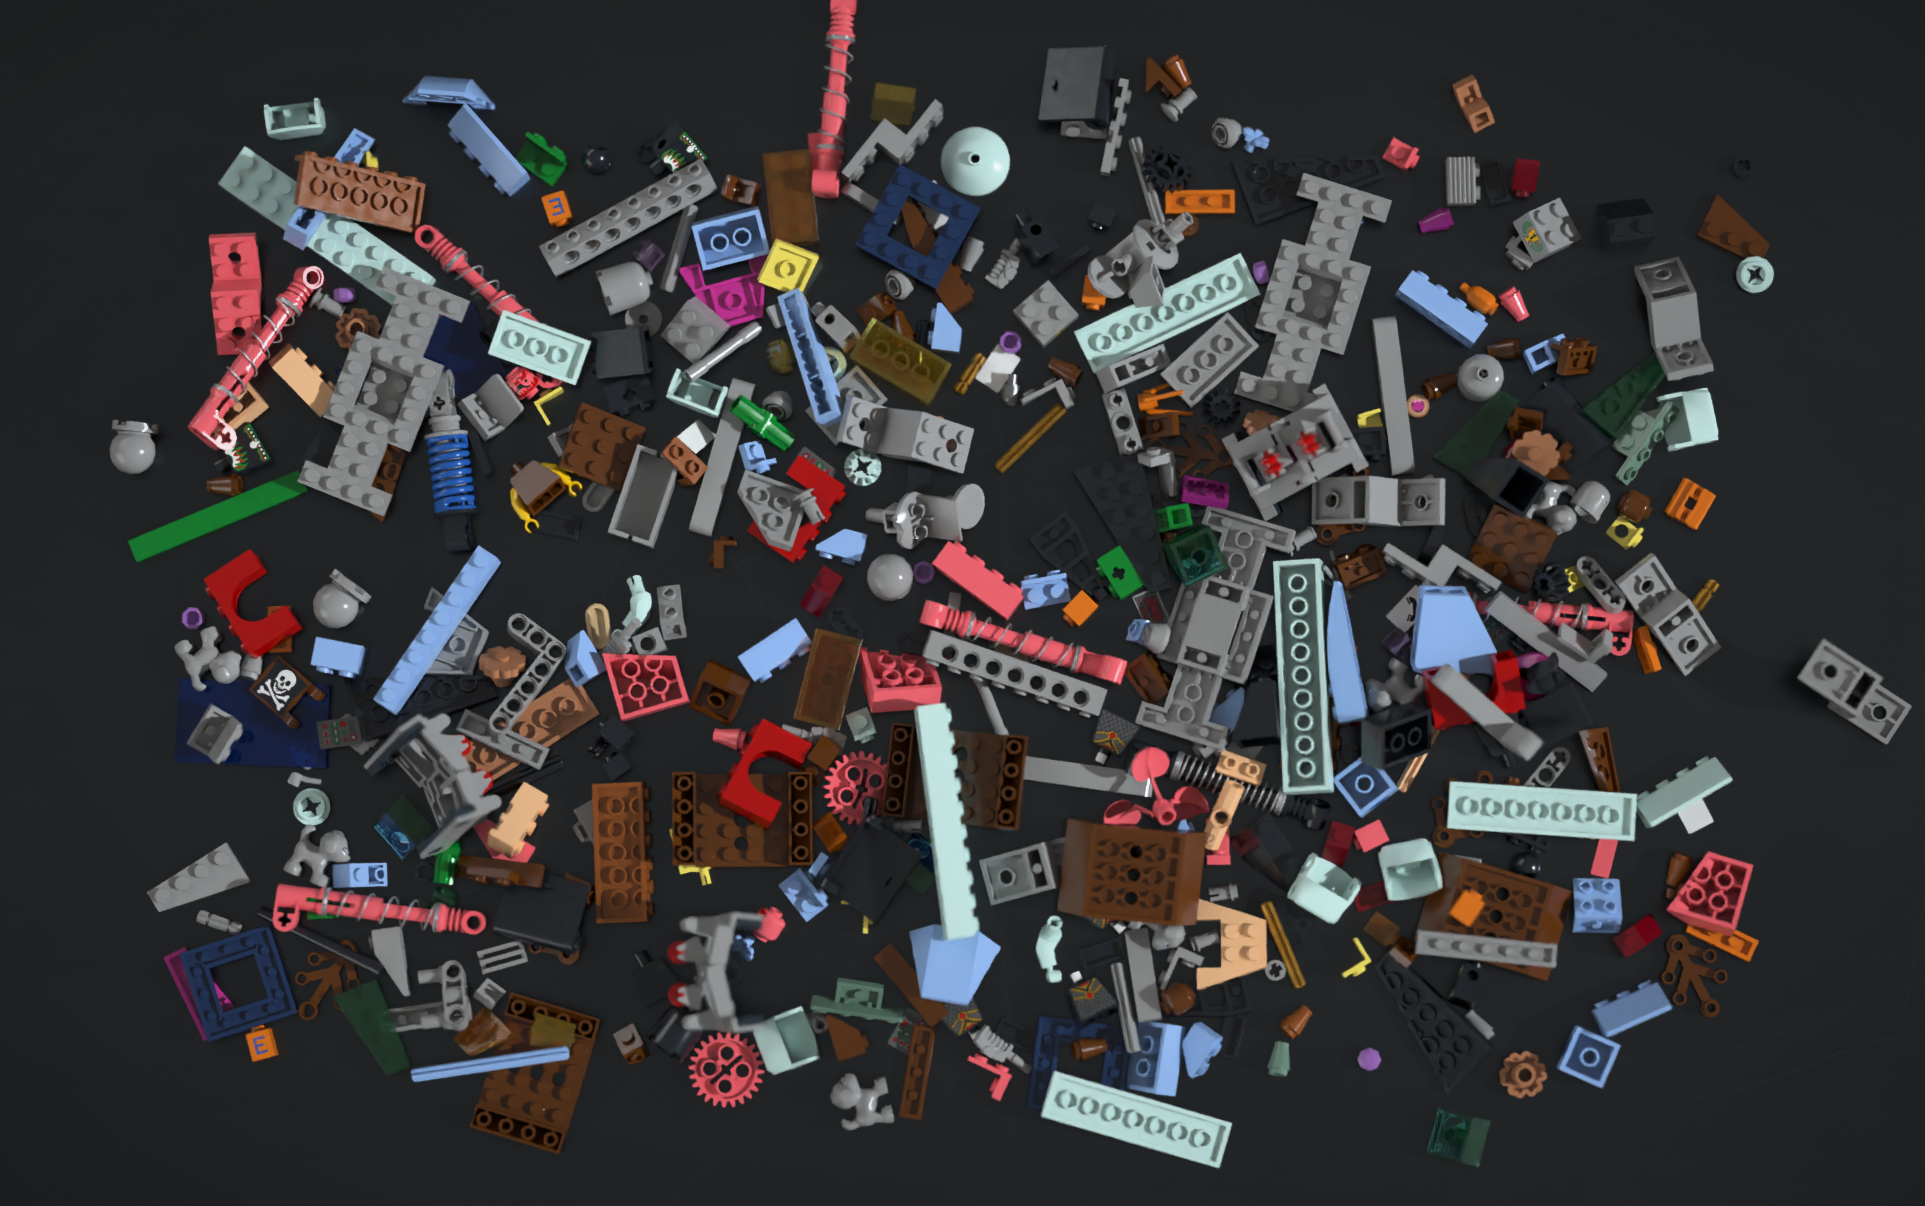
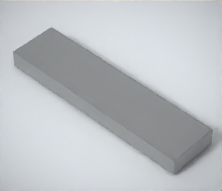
M465 709L456 728L457 731L534 768L541 769L550 750L549 748L511 730L504 737H493L488 730L489 720ZM493 723L494 728L498 730L505 728L501 725Z
M1141 928L1124 931L1138 1022L1162 1020L1148 929Z
M470 997L468 1006L469 1021L473 1020ZM443 1001L377 1011L380 1033L387 1034L422 1028L421 1015L442 1013L444 1011ZM454 1015L452 1022L457 1023L461 1021L463 1015Z

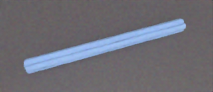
M559 1046L418 1067L411 1070V1078L414 1082L566 1060L569 1058V1049L567 1046Z

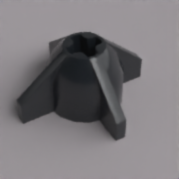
M1552 652L1547 660L1537 662L1530 668H1519L1521 677L1529 682L1526 685L1529 693L1549 695L1556 691L1566 678L1564 671L1558 669L1559 658L1556 652Z

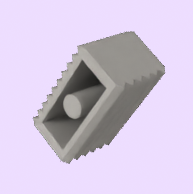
M1448 157L1446 159L1447 206H1474L1476 200H1480V186H1476L1475 178L1480 175L1479 163H1475V157Z

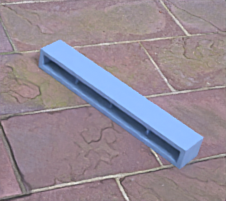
M478 545L374 697V700L379 705L397 716L501 564L496 556Z

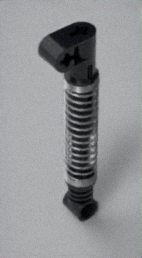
M1133 739L1124 765V771L1133 776L1131 765L1135 756L1145 748L1154 747L1164 751L1169 758V767L1164 773L1167 778L1174 779V781L1181 779L1183 784L1190 782V786L1196 784L1198 789L1202 786L1204 791L1210 789L1211 793L1216 791L1218 795H1220L1225 781L1233 780L1245 787L1239 800L1240 803L1247 798V806L1253 800L1254 808L1261 803V811L1268 805V813L1274 808L1273 815L1275 814V816L1283 817L1292 814L1291 818L1297 816V820L1303 818L1302 822L1312 829L1322 830L1325 827L1331 805L1322 799L1311 798L1307 802L1305 797L1302 800L1299 795L1296 798V795L1285 794L1282 786L1276 792L1274 791L1275 784H1273L1271 789L1267 788L1268 781L1264 787L1260 785L1255 786L1217 773L1216 767L1212 766V762L1206 764L1204 759L1200 762L1197 757L1192 759L1190 754L1186 757L1183 752L1177 750L1171 752Z

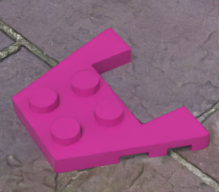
M766 255L748 259L751 274L705 286L699 263L679 268L681 275L695 296L728 323L730 327L763 318L765 284L758 282L757 278L766 261Z

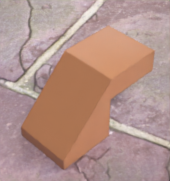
M1473 75L1452 85L1457 101L1474 133L1495 123L1490 107L1481 96L1477 81Z

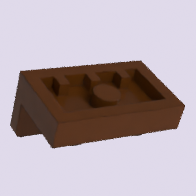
M1576 337L1575 340L1561 339L1560 342L1551 343V348L1560 350L1557 374L1564 376L1592 373L1597 346L1590 344L1588 339Z
M1363 544L1356 548L1357 551L1351 554L1343 553L1338 555L1336 560L1331 562L1332 567L1337 570L1345 591H1349L1388 573L1378 547Z
M1150 650L1127 665L1124 672L1142 699L1150 704L1156 703L1168 694L1173 681L1172 675L1165 672L1160 665V660Z

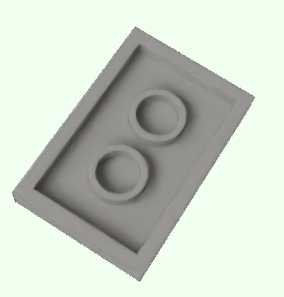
M857 365L837 382L843 406H845L847 396H854L881 406L888 400ZM812 406L807 408L805 412L835 446L838 445L840 442L836 441L841 421L826 427L816 422ZM863 418L861 419L859 425L864 422Z

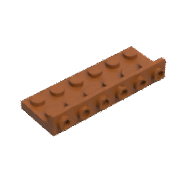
M304 151L303 155H295L294 160L299 161L300 164L293 205L415 234L419 228L426 184L417 182V178L410 176L400 178L397 177V173L384 171V174L379 173L375 167L364 166V169L359 168L355 162L344 161V164L339 163L335 157L324 156V159L319 158L315 152Z
M646 782L592 784L597 923L650 922L651 917H654V903H650V893L654 891L653 880H650L649 870L653 869L652 856H649V847L652 846V835L648 833V824H651V811L647 810V801L650 800V787H646Z

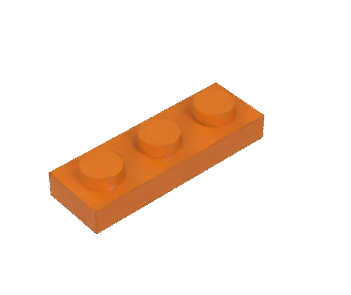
M1165 190V214H1182L1183 212H1188L1189 214H1234L1235 190H1175L1172 194L1169 190Z
M1688 924L1685 930L1686 933L1745 962L1750 961L1759 942L1737 930L1734 931L1732 937Z

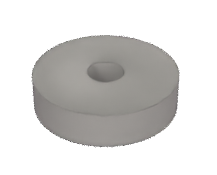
M646 301L627 310L625 323L627 328L649 325L650 337L659 332L662 326V314L655 304ZM647 316V323H640V317Z

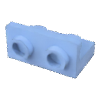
M1060 570L1047 572V576L1038 578V574L1024 576L1025 581H1020L1025 610L1071 602L1066 573L1061 574Z
M799 868L778 886L805 921L808 922L829 905L826 902L829 897L822 888L818 890L812 884L815 879L807 869L802 871Z

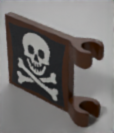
M279 654L248 689L290 728L295 730L298 729L301 722L289 712L306 692L318 701H322L325 697V694L313 685Z

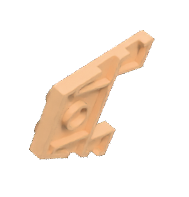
M1199 899L1197 921H1221V968H1197V990L1267 968L1266 920Z

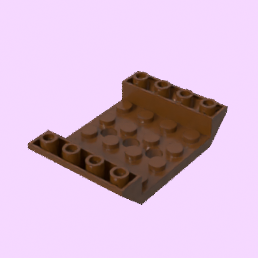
M892 722L881 815L928 821L916 725ZM949 729V732L953 731L954 745L951 747L952 755H955L957 750L963 747L968 752L965 760L960 761L957 759V768L954 770V774L957 771H963L965 774V780L960 783V792L957 793L962 796L963 815L960 817L961 824L1018 830L1028 737Z
M672 772L673 866L726 868L813 865L812 772L748 774L750 782L758 791L781 802L780 808L769 829L748 818L746 826L738 827L734 823V818L739 814L719 804L722 796L718 795L724 782L729 784L732 776L728 774ZM744 838L747 841V848L745 850L736 849L734 845L735 839Z
M1067 818L1057 911L1083 917L1161 925H1196L1207 832L1191 830L1178 832L1092 823L1091 820ZM1134 845H1139L1142 847L1143 852L1139 857H1132L1129 853L1130 848ZM1131 868H1136L1140 871V876L1137 880L1132 881L1127 878V872ZM1129 891L1137 894V900L1132 904L1124 900L1125 894Z
M1439 852L1437 862L1442 879V889L1426 896L1413 941H1416L1417 930L1483 937L1487 932H1492L1495 938L1556 944L1558 947L1573 896L1572 891L1473 860ZM1501 887L1506 888L1509 892L1508 898L1504 901H1500L1496 897V891ZM1472 889L1482 896L1481 901L1485 905L1471 925L1466 927L1447 913L1463 890L1469 892ZM1495 909L1499 910L1502 914V919L1499 923H1493L1489 918L1490 912ZM1480 960L1548 981L1551 967Z
M511 992L493 1056L567 1046L569 1058L521 1066L518 1072H511L509 1068L488 1071L479 1103L476 1104L469 1127L559 1154L569 1129L591 1057L600 1019ZM533 1066H540L543 1069V1076L540 1079H534L531 1076L530 1071ZM557 1072L563 1073L566 1078L562 1086H557L553 1083V1076Z

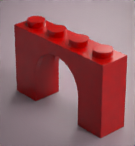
M801 455L796 458L786 475L804 488L814 489L810 493L813 497H816L815 502L823 516H825V519L814 525L809 521L804 526L799 527L790 552L769 545L755 521L752 522L747 530L753 537L793 564L796 560L801 561L807 552L805 549L809 541L814 542L820 533L818 530L820 524L828 522L833 514L831 508L835 503L839 505L846 495L844 492L845 485Z
M249 549L206 577L204 581L207 584V587H205L207 594L211 599L215 598L219 604L216 606L218 612L223 618L227 617L231 624L228 625V628L235 637L239 636L242 643L239 645L243 652L257 659L300 631L302 627L286 605L260 621L250 622L240 617L237 609L240 593L246 586L268 573L256 553Z
M1508 650L1489 655L1493 684L1486 697L1504 713L1515 714L1521 709H1526L1518 660L1514 652ZM1441 667L1422 671L1428 708L1432 709L1431 723L1435 730H1448L1455 725L1472 724L1475 720L1431 682V679Z
M762 719L759 725L754 724L749 736L753 737L750 744L744 743L739 753L742 759L739 764H733L728 774L732 778L729 784L724 782L718 795L722 796L719 804L769 829L780 808L781 802L761 793L752 785L748 776V767L758 758L774 757L799 770L812 743Z

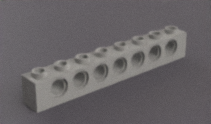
M700 158L544 243L539 248L557 278L718 189Z
M933 630L929 632L922 656L927 658L926 663L938 667L940 663L949 665L947 670L961 674L962 670L970 672L969 677L979 681H983L985 677L992 680L991 685L1003 689L1005 685L1014 687L1013 692L1026 696L1027 692L1035 694V700L1047 704L1049 699L1058 702L1057 707L1070 711L1071 707L1079 709L1080 715L1092 718L1093 714L1099 716L1107 693L1105 688ZM947 646H951L954 649V656L951 659H944L942 656V650ZM967 654H974L976 657V663L971 667H967L964 663V658ZM990 661H995L998 665V670L994 674H989L986 671V665ZM1016 668L1020 672V677L1017 681L1012 682L1008 679V672ZM1034 676H1039L1042 680L1041 686L1037 689H1033L1030 686V680ZM1057 683L1063 686V693L1060 696L1052 694V687ZM1077 691H1083L1085 694V700L1080 704L1075 703L1073 698Z

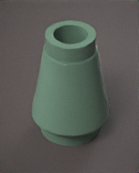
M1275 1042L1267 1066L1269 1075L1287 1077V1072L1290 1071L1288 1043Z

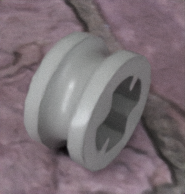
M1279 960L1269 961L1267 968H1265V975L1274 981L1282 979L1286 973L1285 965ZM1274 963L1282 968L1279 971L1278 977H1274V974L1271 976L1269 970L1272 969L1271 965Z

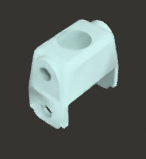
M314 98L313 102L275 107H270L268 104L264 105L267 134L271 138L283 140L320 135L326 128L324 111L318 98Z
M676 369L666 397L678 405L710 417L718 418L725 406L729 389L728 387L724 386L723 388L699 378L690 383L685 378L683 372L680 369Z
M1707 388L1678 392L1657 398L1659 412L1668 400L1680 410L1676 420L1669 425L1664 433L1665 440L1669 446L1667 447L1668 452L1718 440L1717 422L1711 395Z
M1420 838L1383 846L1380 852H1378L1379 865L1388 900L1418 898L1442 889L1438 862L1431 842H1428L1427 839Z
M1311 853L1300 868L1297 878L1288 892V898L1324 921L1334 924L1338 921L1344 910L1352 903L1360 890L1361 882L1355 877L1352 879L1337 865L1318 857L1315 853Z
M802 1006L763 1021V1029L753 1030L766 1069L773 1075L821 1058L815 1032Z

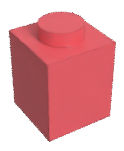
M1379 819L1355 830L1353 833L1354 837H1352L1356 850L1361 849L1362 853L1389 841Z

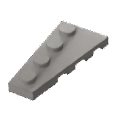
M224 843L151 889L147 894L157 910L162 912L250 883L251 881L229 845Z

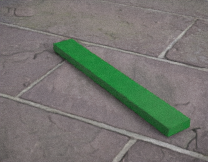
M300 470L129 540L128 542L136 562L146 560L309 492L305 484L297 482L301 474Z

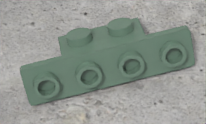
M1668 400L1655 419L1637 409L1611 446L1619 453L1628 457L1616 474V477L1625 485H1628L1636 477L1639 468L1650 457L1655 445L1662 440L1669 425L1676 420L1680 410L1671 401Z
M838 978L835 998L812 995L810 1005L811 1010H816L819 1013H838L845 1017L851 1015L859 1016L866 1020L879 1019L885 1020L888 1023H901L904 1014V1008L882 1005L884 984Z

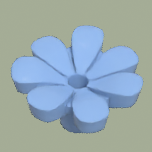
M1250 127L1243 128L1242 134L1245 135V140L1247 141L1244 147L1245 150L1252 152L1255 146L1264 149L1268 147L1269 139L1261 136L1263 134L1262 131L1256 129L1254 132Z
M751 934L745 939L741 938L740 935L733 936L732 944L734 945L731 946V950L733 952L739 951L741 958L751 961L754 957V950L751 945L756 940Z

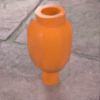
M1464 282L1459 288L1466 295L1467 302L1482 314L1488 313L1491 316L1497 310L1499 304L1496 303L1495 297L1482 287H1470Z

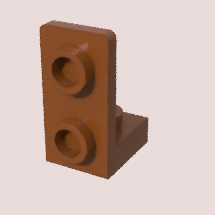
M678 437L672 438L661 452L681 473L676 481L682 487L694 485L708 468Z

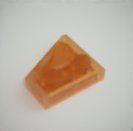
M484 1006L469 1022L467 1028L454 1038V1041L472 1057L514 1038L515 1034L487 1006Z

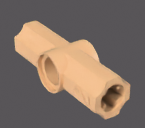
M1233 780L1225 781L1204 829V832H1207L1205 848L1218 851L1245 788L1240 783ZM1222 811L1225 812L1228 815V817L1225 819H1220L1217 817L1216 813Z

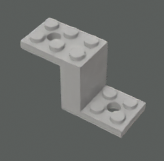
M1674 257L1634 266L1635 276L1646 297L1651 345L1668 381L1680 380L1684 377L1702 375L1706 372L1714 371L1713 362L1701 340L1697 294L1680 258Z
M847 396L836 441L889 458L925 462L963 474L974 429L924 412L887 408L854 396ZM863 418L865 421V426L861 430L859 423ZM948 440L951 441V448L949 451L946 449V443Z
M1375 476L1322 478L1312 483V524H1363L1382 527L1445 525V479L1401 480ZM1333 495H1335L1337 498V502L1334 507L1331 505V498ZM1424 496L1426 505L1424 508H1421L1420 499Z
M1824 639L1821 640L1797 677L1798 680L1829 699L1830 703L1827 706L1829 709L1884 745L1888 744L1912 707L1879 685L1883 677ZM1827 665L1835 667V677L1827 678L1824 675V668ZM1881 706L1884 708L1885 716L1883 719H1876L1874 717L1873 710L1875 707Z

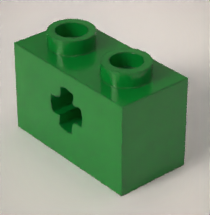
M1120 545L1096 560L1098 564L1096 570L1102 579L1104 577L1107 578L1110 583L1107 588L1114 598L1118 596L1121 601L1145 585ZM1116 568L1118 571L1123 570V579L1120 580L1118 577L1114 579L1112 577L1114 574L1113 570Z

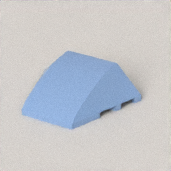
M424 76L418 85L403 98V103L426 105V101L466 103L475 109L494 110L495 105L472 79Z
M932 924L909 931L921 998L967 1006L1001 947L981 932H975L976 936L968 939L944 941L942 925Z

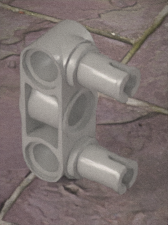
M1121 388L1102 394L1121 457L1144 452L1125 389ZM1119 417H1126L1129 420V427L1122 430L1118 428L1116 422Z
M451 960L436 969L418 970L419 984L436 982L443 984L444 1011L438 1014L421 1015L422 1028L443 1027L444 1029H453L455 1031L466 1029L469 1024V995L466 974L461 964ZM451 970H459V974L456 977H448ZM462 1014L461 1021L457 1023L452 1022L454 1015Z

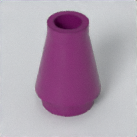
M1442 207L1427 217L1418 220L1422 233L1449 229V226L1454 225L1449 208L1442 209Z

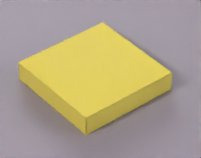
M776 238L757 280L760 283L786 293L796 288L803 292L819 256L816 253Z

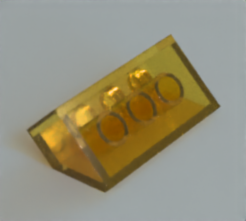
M873 317L849 356L850 361L928 407L952 366L951 363Z

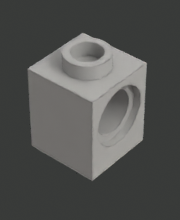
M658 627L632 637L634 642L631 643V649L634 655H656L667 650ZM646 638H651L654 641V646L649 651H645L641 647L642 641Z

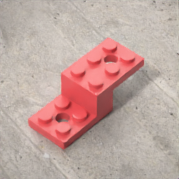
M256 233L209 235V245L214 279L211 288V300L218 355L240 354L239 349L243 350L247 343L252 344L256 337L251 332L258 335L263 329L260 310L263 291ZM236 252L241 256V259L239 261H232L228 255ZM241 327L245 330V334L238 336L233 332V329Z

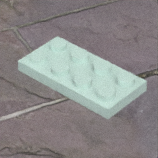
M503 310L488 354L576 385L591 341Z

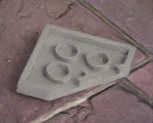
M745 469L737 493L767 543L790 552L805 511L803 507L800 508V501L798 499L794 501L793 498L804 490Z

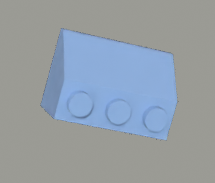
M758 206L691 223L703 271L759 257L770 252Z
M795 618L738 656L754 682L759 680L763 683L773 676L771 674L776 668L782 670L792 663L790 659L797 654L799 657H802L811 650L809 646L813 643Z
M1648 980L1637 985L1638 990L1632 993L1628 989L1617 994L1616 1000L1609 1002L1608 999L1596 1003V1008L1591 1010L1602 1036L1609 1037L1672 1009L1659 984L1656 982L1651 984V981Z
M1134 1019L1140 1051L1129 1053L1124 1088L1175 1096L1183 1048L1182 1042L1186 1027L1152 1021L1139 1023L1138 1019Z

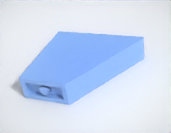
M1419 585L1410 663L1413 670L1422 674L1424 670L1441 667L1447 663L1458 673L1465 675L1485 673L1486 675L1493 676L1489 655L1495 654L1497 651L1466 588L1460 586Z

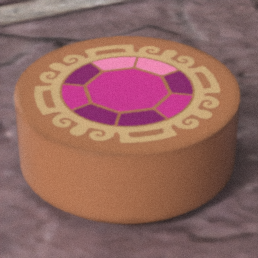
M1419 394L1411 396L1407 400L1408 414L1413 418L1425 416L1429 410L1427 398Z

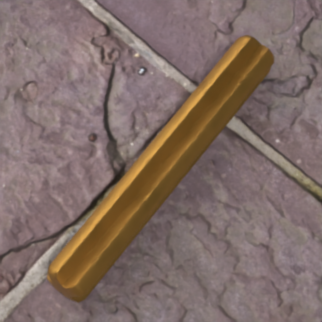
M1057 403L994 464L995 468L1000 473H1004L1065 414L1066 409L1060 403Z
M1266 901L1260 907L1295 989L1306 985V982L1272 901Z

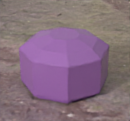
M1264 261L1254 263L1253 275L1257 283L1260 285L1268 283L1270 277L1266 263Z
M336 288L334 290V299L340 303L354 302L356 300V290L354 288Z
M1006 331L1000 336L999 347L1005 354H1015L1021 349V337L1016 332Z
M922 561L914 566L913 576L916 582L927 584L933 581L935 570L931 563Z
M188 607L182 613V623L188 629H199L205 623V614L199 608Z
M1366 1048L1360 1051L1357 1060L1361 1068L1371 1071L1378 1068L1381 1058L1378 1051Z

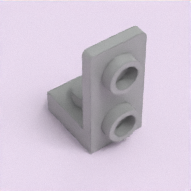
M680 585L658 587L659 615L663 639L686 638Z
M1179 946L1176 950L1171 949L1167 958V962L1170 965L1167 971L1162 970L1157 983L1161 984L1159 989L1164 991L1179 957L1182 958V964L1194 968L1195 964L1201 966L1204 957Z

